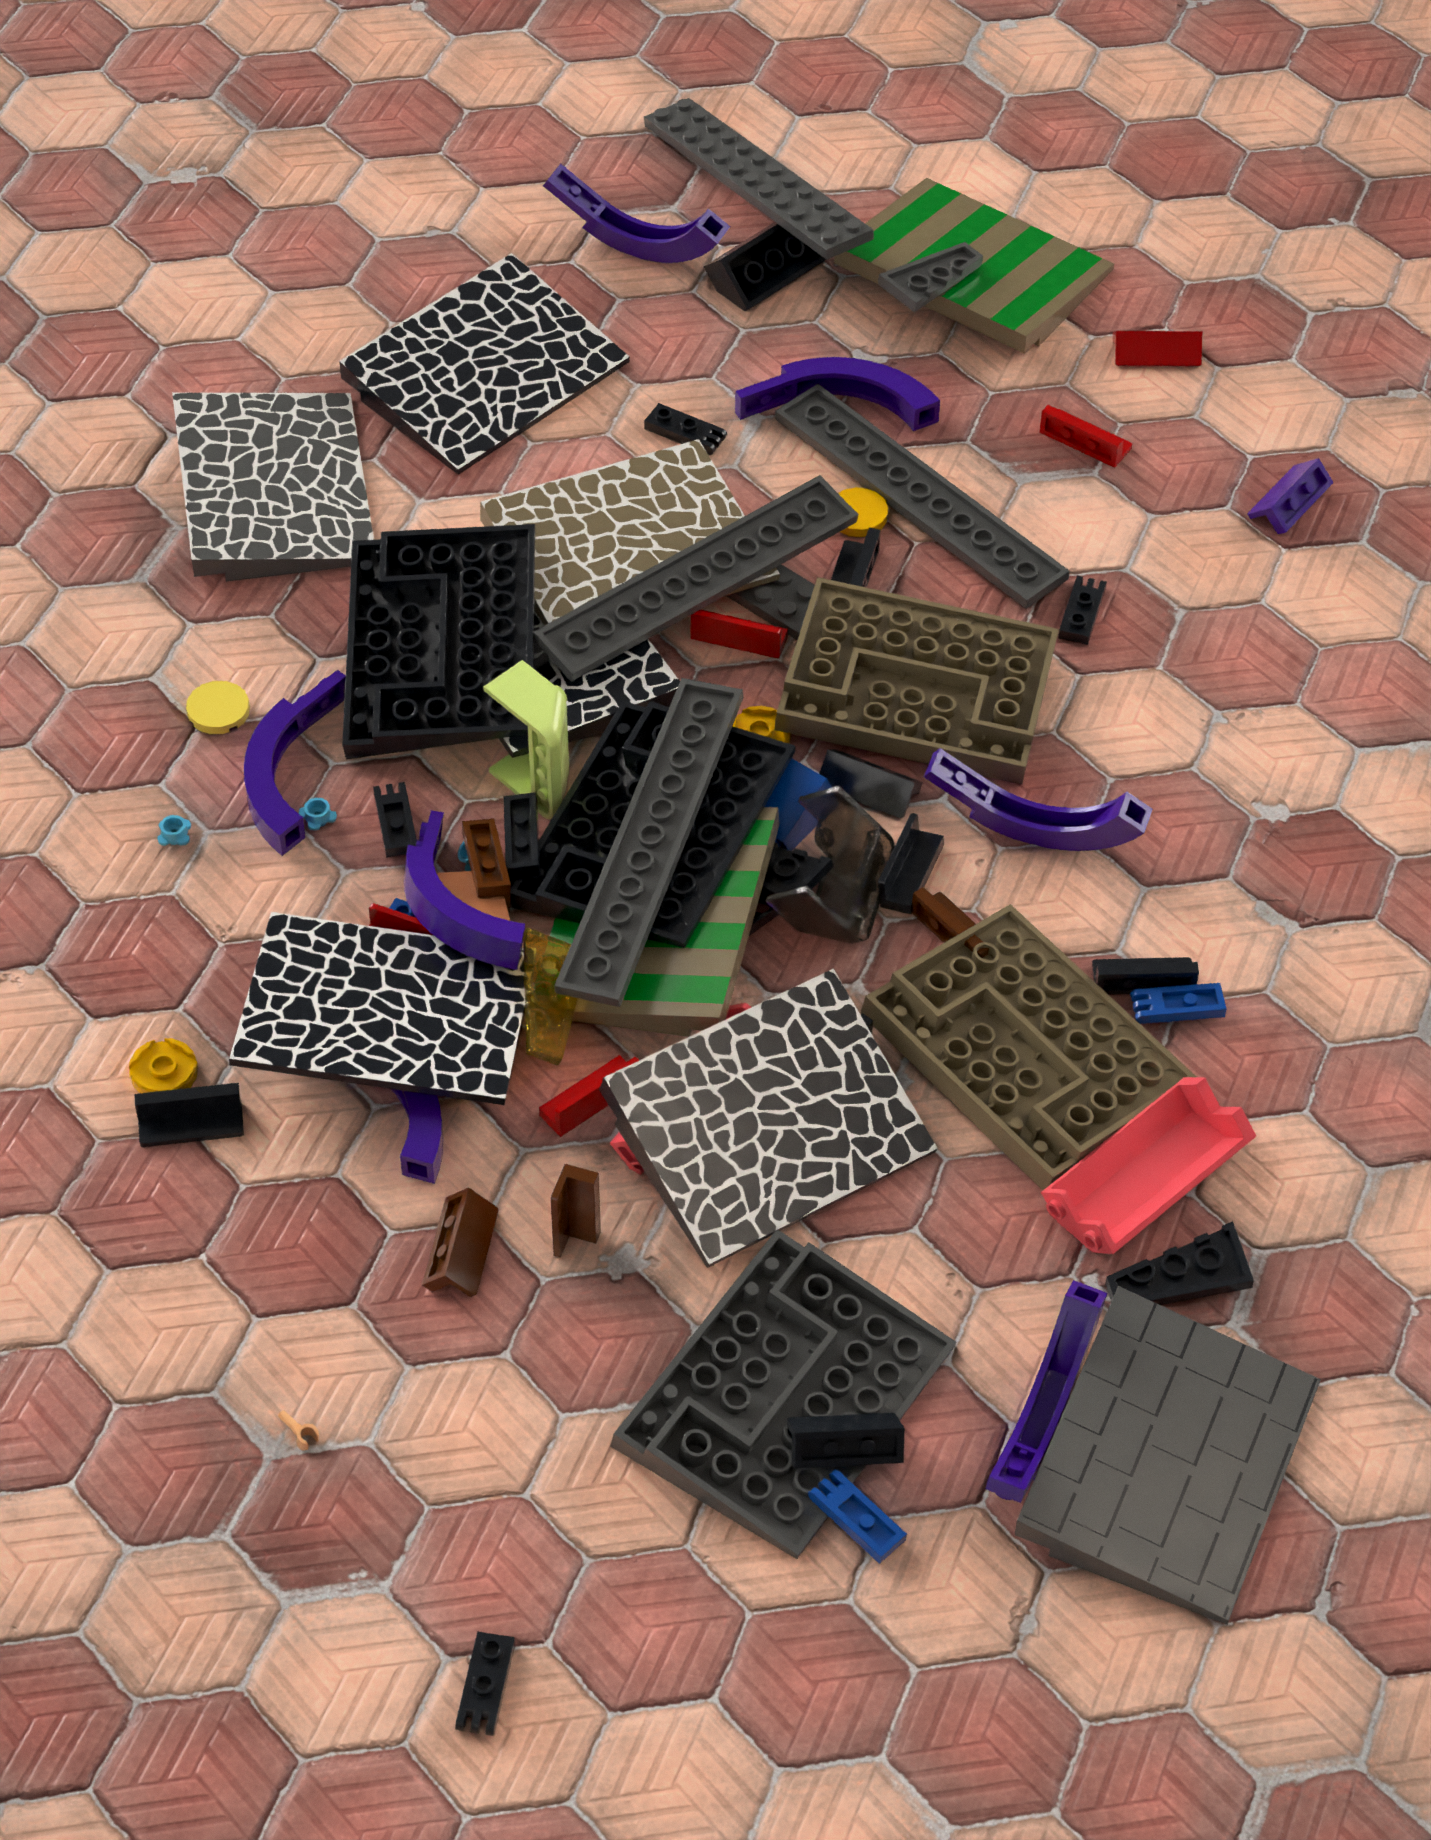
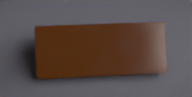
M495 819L462 821V834L477 897L503 895L508 912H510L511 884Z
M922 887L913 893L912 914L942 942L945 943L976 925L942 892L932 895ZM974 934L965 941L964 945L973 952L974 947L979 943H983V941ZM981 948L977 951V954L983 958L988 955L989 948Z
M564 1164L551 1195L553 1256L561 1258L569 1237L597 1243L601 1233L598 1172Z
M469 1187L445 1198L422 1286L434 1292L448 1285H453L469 1297L477 1295L499 1211L498 1207Z

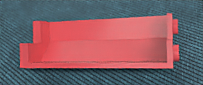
M1184 1077L1044 1189L1041 1194L1047 1203L1046 1208L1049 1214L1090 1251L1114 1254L1253 1140L1256 1134L1242 1107H1222L1219 1105L1205 1077Z

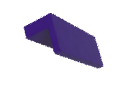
M1319 458L1294 465L1247 515L1250 519L1266 515L1277 534L1285 533L1334 482Z

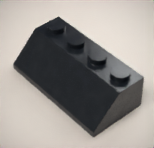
M774 222L705 265L704 269L718 293L743 311H747L826 259Z

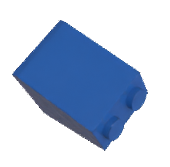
M793 758L790 760L765 807H778L780 825L775 843L778 844L779 848L782 847L793 851L840 802L839 797L827 778Z

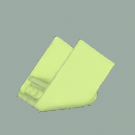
M521 660L483 686L484 692L528 726L529 754L514 758L508 754L489 768V773L516 795L536 792L538 813L550 820L565 798L569 775L567 696L561 687L553 685L526 662Z

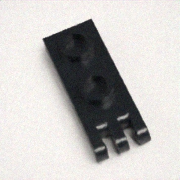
M660 403L644 420L645 430L680 444L699 439L708 455H712L727 437V432L723 428Z
M1077 575L1061 622L1058 639L1088 645L1104 597L1107 581L1101 580L1098 588H1094L1095 579L1089 578L1087 585L1084 586L1082 585L1083 576Z
M405 782L398 783V793H394L392 784H386L387 794L381 795L379 786H373L386 858L406 855L408 845L416 846L417 839Z
M477 1631L457 1714L455 1730L464 1731L467 1717L472 1718L471 1733L479 1734L482 1720H488L486 1735H495L515 1649V1637Z

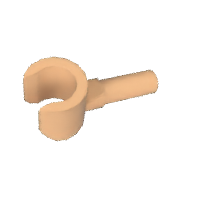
M285 1410L278 1414V1417L297 1436L296 1442L300 1450H308V1443L302 1438L305 1435H310L315 1441H319V1431L313 1424L301 1425Z

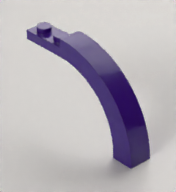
M561 163L543 185V187L586 221L582 227L584 230L606 245L643 260L661 263H678L693 260L712 250L730 228L726 222L709 208L699 218L681 225L666 226L641 221L612 206Z
M822 357L795 361L782 365L781 375L735 391V414L740 420L786 404L816 384H819L833 395L856 397L879 404L898 415L913 431L939 422L940 400L925 385L895 368L857 358Z
M339 670L329 677L322 679L316 687L305 695L300 696L295 703L291 704L284 698L280 700L262 718L248 743L244 760V782L250 814L262 837L281 856L290 851L305 839L306 836L303 817L288 805L276 787V770L290 744L305 730L345 700L346 675Z
M941 748L933 753L924 778L971 808L969 817L981 825L1009 838L1050 849L1091 851L1122 845L1145 833L1153 810L1129 792H1125L1107 803L1090 807L1067 808L1036 803L1000 788Z
M431 810L428 823L422 822L419 840H417L416 846L408 845L404 892L410 909L418 921L431 934L451 948L489 964L518 970L525 923L509 921L481 912L458 899L444 886L434 867L441 841L444 812Z
M391 1089L402 1103L409 1120L407 1138L400 1154L402 1175L435 1184L443 1157V1129L437 1095Z
M1074 1280L1065 1294L1033 1387L1013 1433L988 1478L986 1490L994 1492L1005 1500H1014L1020 1503L1023 1500L1032 1480L1037 1475L1075 1387L1108 1293Z

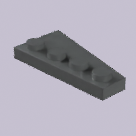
M966 242L879 274L878 285L915 313L982 266L983 255Z

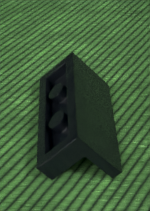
M869 527L864 543L844 541L831 580L867 588L880 550V529Z
M837 749L827 750L819 772L820 775L827 778L836 794L898 818L905 816L911 796L919 794L923 784L919 780Z
M536 792L503 796L505 863L511 886L517 876L540 873L538 801Z
M910 814L878 880L880 907L910 915L913 912V893L925 887L944 846V836L919 830L918 814Z
M1190 957L1094 959L1092 961L1093 980L1108 995L1130 994L1135 989L1196 985L1199 975L1198 962H1192Z
M239 1083L134 1094L141 1147L241 1137L244 1135Z
M895 1413L787 1418V1427L792 1434V1465L794 1468L904 1463L905 1428Z

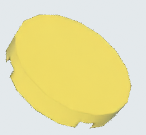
M212 681L200 685L192 691L186 704L189 721L193 723L197 730L208 734H225L230 732V728L235 726L239 728L245 723L250 710L249 698L245 690L237 684L228 681Z

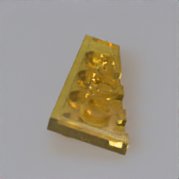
M527 927L523 938L526 1054L558 1066L563 1059L578 999L556 994L554 987L571 944Z

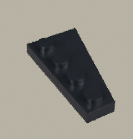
M774 843L761 893L792 910L834 867L831 858L821 856L820 859L808 856L807 851L796 848L793 851L779 848L778 844Z
M1232 1221L1223 1225L1221 1230L1210 1235L1204 1233L1195 1237L1192 1243L1177 1249L1175 1246L1163 1251L1162 1256L1151 1261L1145 1259L1106 1277L1105 1284L1111 1301L1117 1287L1120 1286L1154 1303L1165 1305L1253 1288L1254 1279Z

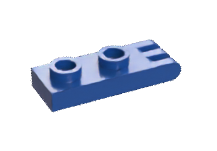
M1220 983L1135 989L1130 993L1131 1000L1134 1002L1135 1018L1139 1024L1222 1018L1226 1015L1227 1008Z
M835 1469L829 1474L831 1482L824 1478L818 1483L820 1490L814 1487L808 1492V1496L812 1502L880 1564L906 1541L907 1533L841 1472Z

